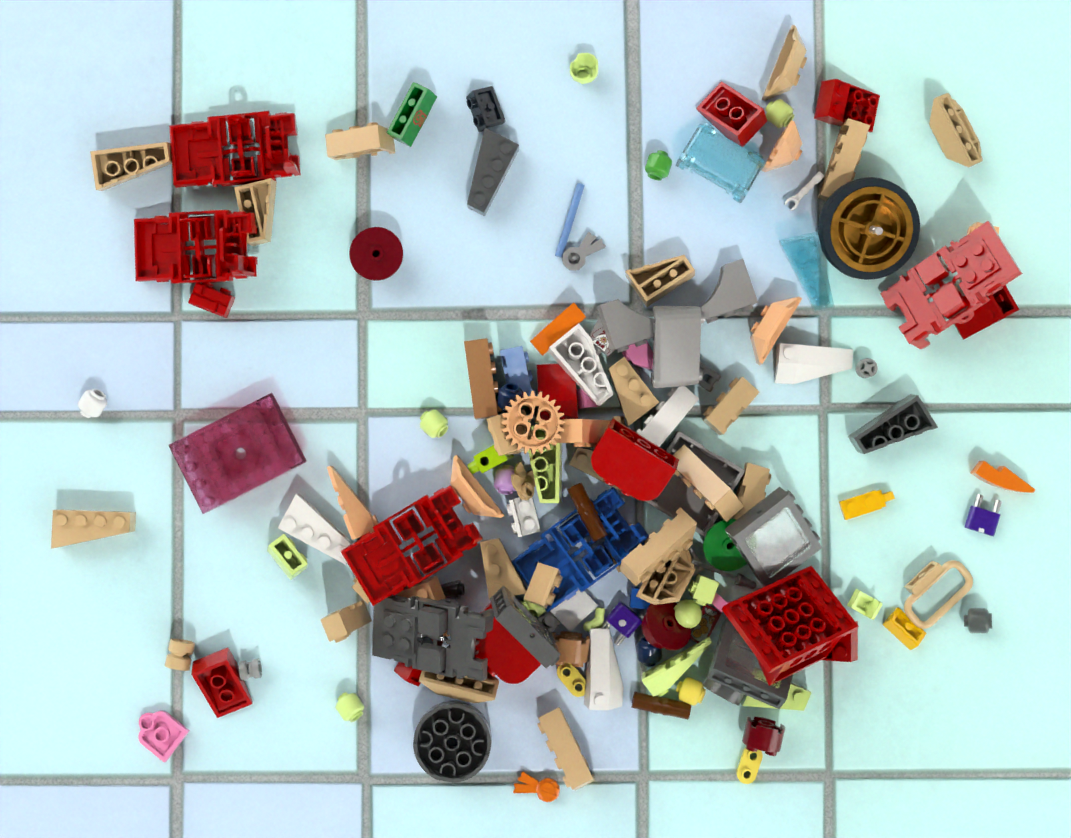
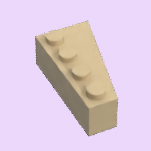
M168 142L90 151L95 187L99 191H104L172 164L171 144Z
M683 445L673 454V456L679 459L677 470L674 474L677 477L681 475L683 477L681 479L688 488L691 486L694 489L692 490L699 499L703 498L705 500L704 503L711 510L714 509L726 522L744 507L731 488L688 447Z
M557 708L539 717L540 723L537 725L541 733H546L548 740L546 744L550 752L554 751L557 758L554 761L558 769H563L565 773L563 780L567 788L571 786L572 790H577L595 781L596 779L589 771V765L580 752L581 749L572 735V730L562 710Z

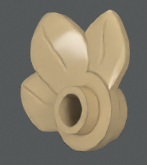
M518 462L515 466V474L511 475V482L520 499L529 500L534 495L535 480L533 470L526 473L522 462Z

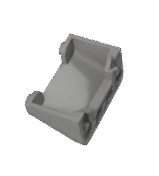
M653 306L652 387L665 388L698 384L703 378V371L699 367L701 323L705 322V312H701L700 306Z

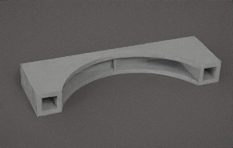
M743 259L725 264L720 268L719 279L712 295L700 307L701 312H705L707 324L717 321V317L724 315L725 318L736 314V310L742 309V312L753 309L752 305L758 303ZM619 299L597 307L611 352L617 350L620 353L628 350L630 345L635 344L638 347L647 344L646 340L653 338L654 340V318L645 317L630 310Z

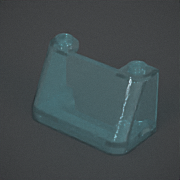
M704 123L703 125H698L675 166L682 170L684 168H691V173L694 171L725 189L727 194L732 192L733 199L742 203L765 161L761 154L748 151L714 131L711 125Z

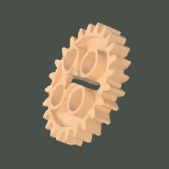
M531 391L530 396L523 392V398L516 395L517 402L509 401L512 407L505 406L504 409L508 413L502 414V417L506 420L502 421L501 425L506 426L502 433H508L505 440L512 439L510 446L517 444L516 451L524 448V454L531 450L532 455L535 454L537 449L540 454L543 453V448L549 451V444L556 446L557 443L554 439H561L558 432H564L560 425L565 424V421L560 420L564 413L557 412L561 406L554 407L555 399L549 402V395L542 398V392L535 396L534 391ZM524 406L529 407L531 414L528 416L523 415L521 408ZM535 406H538L535 423L537 424L533 428L531 439L528 440L527 437L531 423L528 421H531ZM540 412H548L550 419L547 421L542 420ZM518 425L524 426L526 433L523 435L518 434L516 427ZM537 430L543 431L545 438L542 440L537 439L535 432Z

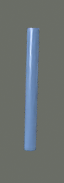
M577 183L555 256L560 258L563 257L585 186L581 183Z

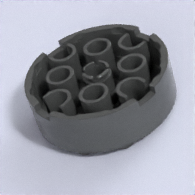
M447 701L437 704L423 715L416 727L413 740L416 760L420 767L436 780L452 783L468 780L475 776L488 760L492 743L491 730L483 714L467 703ZM449 738H455L457 739L458 744L456 746H450L447 743V740Z

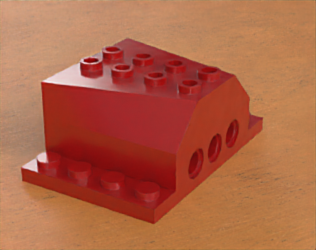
M812 565L724 605L721 609L755 654L769 686L826 658L843 636L855 631L859 627Z

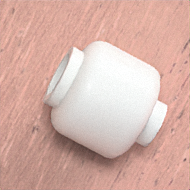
M98 389L86 390L78 402V407L81 410L80 413L87 418L100 416L107 405L106 395Z

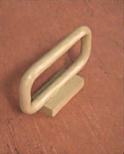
M931 561L904 586L912 593L905 601V614L918 628H930L970 591L973 585L972 575L959 561H947L942 566L937 562ZM956 568L965 578L964 586L928 620L921 621L912 611L913 603L949 569Z

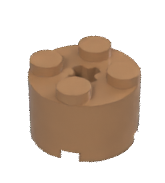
M561 631L560 635H556V632H553V637L561 654L559 656L560 659L555 665L571 663L574 667H583V664L588 661L590 637L586 636V638H583L582 633Z

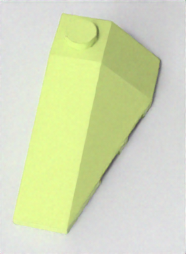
M710 636L642 673V681L653 697L656 695L660 697L669 692L668 689L712 643Z

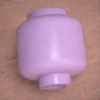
M503 465L502 468L496 470L494 487L498 490V493L511 495L516 491L511 482V475L515 474L513 466Z

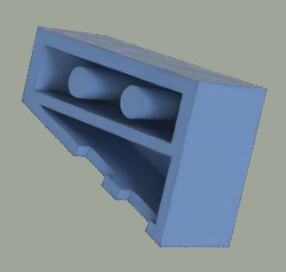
M522 346L500 350L506 383L517 384L528 396H530L531 391H534L535 396H537L535 388L531 389L530 381H533L531 370H527L526 363L529 362L527 351H523Z

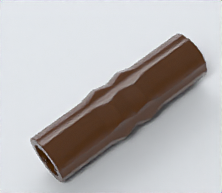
M578 483L567 489L592 541L595 542L607 536L608 534L599 518L598 512L595 510L594 504L590 500L583 484Z
M634 692L631 708L665 716L689 719L691 705L688 703L659 696L653 697L652 695Z

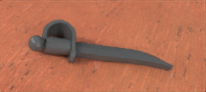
M692 559L691 561L695 565L735 580L734 584L750 587L751 589L757 586L756 582L740 573L734 576Z

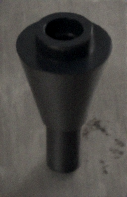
M461 580L441 585L446 596L460 599L461 595L465 593L464 583H461Z

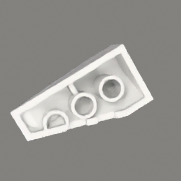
M579 323L549 347L548 352L598 407L614 395L594 348L593 341Z
M780 343L776 345L774 383L796 384L852 369L853 349Z
M590 628L584 705L589 710H611L622 707L624 687L610 630Z

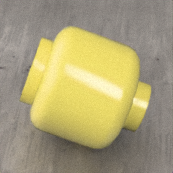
M687 677L683 682L679 681L676 692L679 693L678 698L680 701L695 706L697 703L701 704L706 689H704L702 682Z

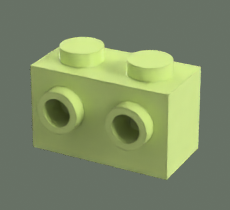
M283 534L268 545L267 551L287 577L292 580L307 568L308 563L306 557L297 551L294 542Z
M697 574L695 580H691L689 584V595L697 604L706 606V603L712 604L719 582Z

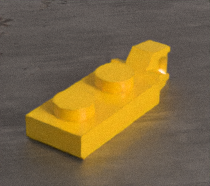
M873 490L839 501L844 520H848L882 509V507L886 506L885 502L895 499L893 491L882 494L881 490Z

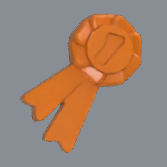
M522 771L518 781L526 784L515 783V790L513 791V793H537L540 800L552 802L558 798L560 786L554 779L544 778L538 781Z

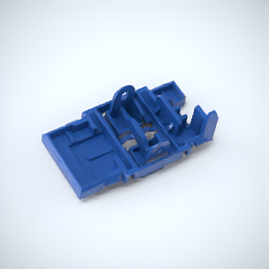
M614 487L602 492L597 496L596 500L593 501L591 498L590 500L594 504L595 510L598 512L599 518L608 534L604 537L606 540L602 543L617 562L616 565H614V562L601 545L592 550L590 545L595 542L591 540L587 543L584 539L589 533L581 521L580 515L576 514L573 516L577 513L576 509L542 533L540 541L537 540L528 546L529 549L511 561L528 586L538 562L560 570V575L563 578L559 588L555 587L553 591L555 599L552 606L548 605L547 609L545 608L547 613L563 601H568L575 596L577 591L584 592L621 565L622 559L639 544L644 545L649 535L639 522L629 526L617 510L625 502ZM560 524L562 525L559 527V529L572 546H575L579 542H581L583 545L580 549H578L571 555H569V553L567 552L571 548L564 540V538L561 536L559 531L556 529V527H558ZM585 549L587 550L588 554L582 557V561L588 567L593 576L598 577L595 580H593V578L587 572V570L582 565L580 560L574 562V560L572 559Z

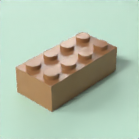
M487 338L464 341L474 418L479 420L497 416L499 412H502V409L498 407L496 400L499 388L498 382L493 379V375L496 374L495 362H491L490 357L494 355L492 342L488 343Z

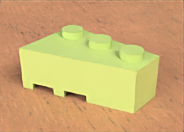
M754 667L752 675L755 676L754 679L768 684L763 671ZM781 680L770 686L779 688ZM791 683L787 700L780 709L804 711L811 692ZM744 695L741 701L742 706L775 708L747 695Z

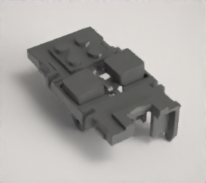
M391 595L374 606L372 656L394 659V661L405 663V667L412 666L414 669L452 678L457 676V679H462L467 676V678L483 681L487 679L488 658H476L475 655L479 654V650H475V645L479 644V640H476V638L484 639L487 635L486 633L493 630V619L495 617L493 609H488L482 613L468 612V607L458 605L455 599L445 598L437 601L418 596L407 598ZM446 630L447 635H451V640H449L446 636H443ZM423 637L433 639V644H423ZM443 641H446L447 644H450L446 648L442 647Z

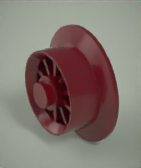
M370 227L361 231L353 239L349 251L350 262L360 276L373 281L384 280L394 275L400 268L403 260V247L399 238L392 231L382 227Z
M676 602L657 605L650 603L647 608L646 615L642 620V631L646 640L656 648L679 650L690 639L691 629L680 625L675 618L674 607L677 605Z

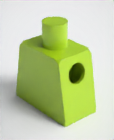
M493 445L473 456L474 461L467 464L472 474L478 471L484 473L515 456L514 454L499 456Z

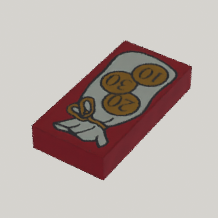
M707 604L701 609V621L696 627L691 628L690 639L696 643L711 635L722 612Z

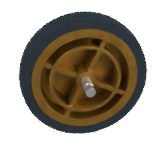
M874 177L856 179L838 188L823 206L818 222V239L826 259L841 273L863 280L883 278L899 270L912 256L920 234L919 214L916 205L908 193L900 186L888 180Z

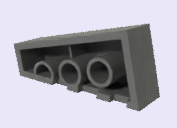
M487 128L484 129L467 202L469 209L483 216L486 215L519 151V144Z
M910 394L850 434L848 438L857 452L866 454L911 436L936 429L938 426L919 396Z

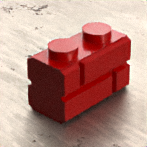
M209 282L195 283L188 303L221 317L228 318L235 297L231 295V291L222 287L220 291L214 289V284Z

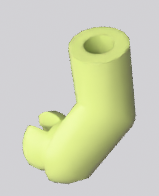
M596 607L595 618L591 621H586L583 625L585 631L589 632L590 628L602 627L605 608Z

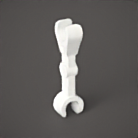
M819 171L798 194L788 198L784 205L792 201L794 202V207L790 211L795 210L801 198L824 178V175Z

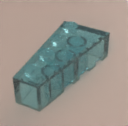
M818 232L779 240V245L814 313L833 309L835 306Z

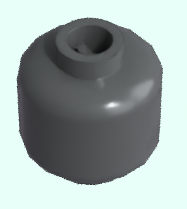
M971 608L968 610V615H964V627H968L970 633H988L989 629H992V613H988V610L985 608Z

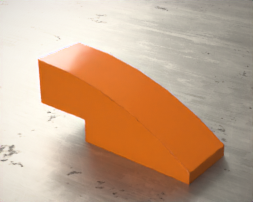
M573 302L530 342L543 356L548 352L552 344L578 323L580 324L586 319V316Z
M979 461L970 472L978 479L1004 490L1034 493L1035 491L1033 487L1005 466H999L996 470L986 461Z

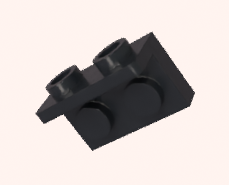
M493 86L473 90L466 97L467 106L471 110L473 122L478 132L506 122Z

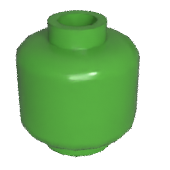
M658 150L656 153L649 155L645 166V171L649 178L661 181L662 178L668 177L672 166V160L668 157V153Z

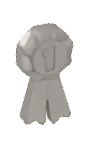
M588 232L579 247H570L563 253V265L569 270H579L584 266L586 256L604 249L606 245L602 244V239L591 245L596 236H592Z

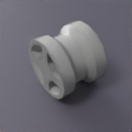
M866 358L857 363L855 370L859 377L869 378L876 374L878 366L874 360Z

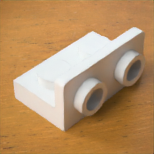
M519 497L509 500L510 504L506 506L509 516L513 515L514 523H511L513 533L518 534L519 538L541 532L533 498L521 500Z

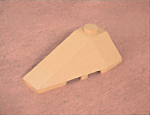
M790 121L778 138L762 171L767 172L790 165L793 160L797 161L802 153V150H800L802 141L794 121Z
M328 466L327 470L334 490L339 493V505L342 510L346 511L343 517L351 539L359 538L368 532L372 533L374 531L372 527L379 524L376 515L372 516L370 510L333 466Z

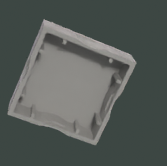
M679 431L675 433L665 451L673 455L685 445L732 491L735 489L745 470L727 459L712 453ZM673 474L662 493L657 498L645 502L673 519L677 515L676 511L681 507L697 522L695 532L705 537L719 514L714 509L711 510L704 503L705 500L703 498L699 499L692 491L694 489L691 486L688 488L681 479L683 477L681 475L677 477Z

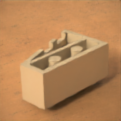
M625 357L608 369L628 427L656 406L659 401Z
M745 463L743 469L745 472L740 479L736 493L737 498L744 507L732 519L737 520L765 498L766 485H769L771 479L770 469Z

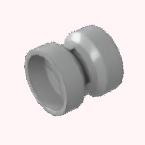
M259 658L253 659L251 662L246 660L239 662L241 680H248L250 677H262V667Z

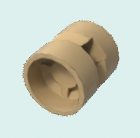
M171 638L168 647L170 654L166 656L164 666L175 670L189 671L192 661L189 656L194 652L195 643L188 640Z

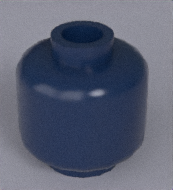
M507 383L502 386L498 391V407L507 413L504 408L505 406L512 407L509 403L510 400L517 402L516 395L523 398L522 389L514 383Z
M645 637L641 638L636 646L637 659L639 662L644 663L645 666H655L662 659V649L652 646Z

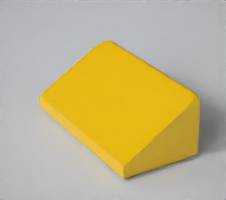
M899 607L883 623V626L909 650L918 647L927 634L923 629L915 626Z

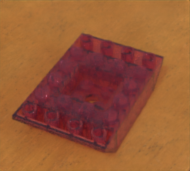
M273 393L168 445L202 514L226 505L307 462ZM239 448H243L246 451V456L243 459H239L236 456V451Z

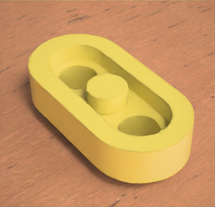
M571 663L559 665L557 676L572 695L576 697L584 696L586 679ZM569 669L570 674L567 676L564 675L563 670ZM581 684L582 689L576 690L575 686Z
M746 747L744 748L736 770V775L740 782L750 784L756 779L763 758L761 750L752 752L747 750ZM756 753V758L751 759L750 754ZM749 771L750 776L744 777V772Z

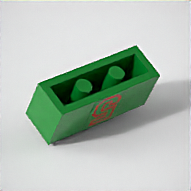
M413 82L386 133L395 140L411 147L437 96L428 88Z

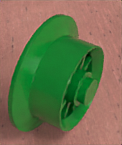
M730 519L728 522L725 520L717 522L708 530L703 541L705 558L714 568L721 571L738 570L747 564L724 530L736 519ZM752 532L745 538V542L754 554L756 538L754 532Z

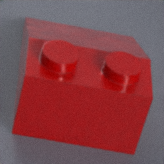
M722 81L696 108L726 138L741 148L767 122L762 107Z
M559 364L537 365L538 394L542 392V398L549 395V402L554 399L556 400L554 407L561 406L557 412L564 413L560 419H578L576 382ZM540 412L542 420L547 421L550 419L548 412Z
M228 647L193 661L191 675L217 718L253 704L245 681L240 678L239 666Z

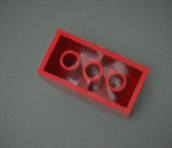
M613 418L600 437L591 456V464L594 471L603 478L606 484L610 486L615 485L624 495H631L641 501L653 500L662 493L677 470L679 462L678 458Z
M491 602L480 613L493 609ZM495 617L493 619V630L487 632L484 639L476 638V640H479V644L475 645V650H479V654L475 655V657L480 659L488 658L487 671L493 677L497 675L506 683L518 684L523 682L541 665Z

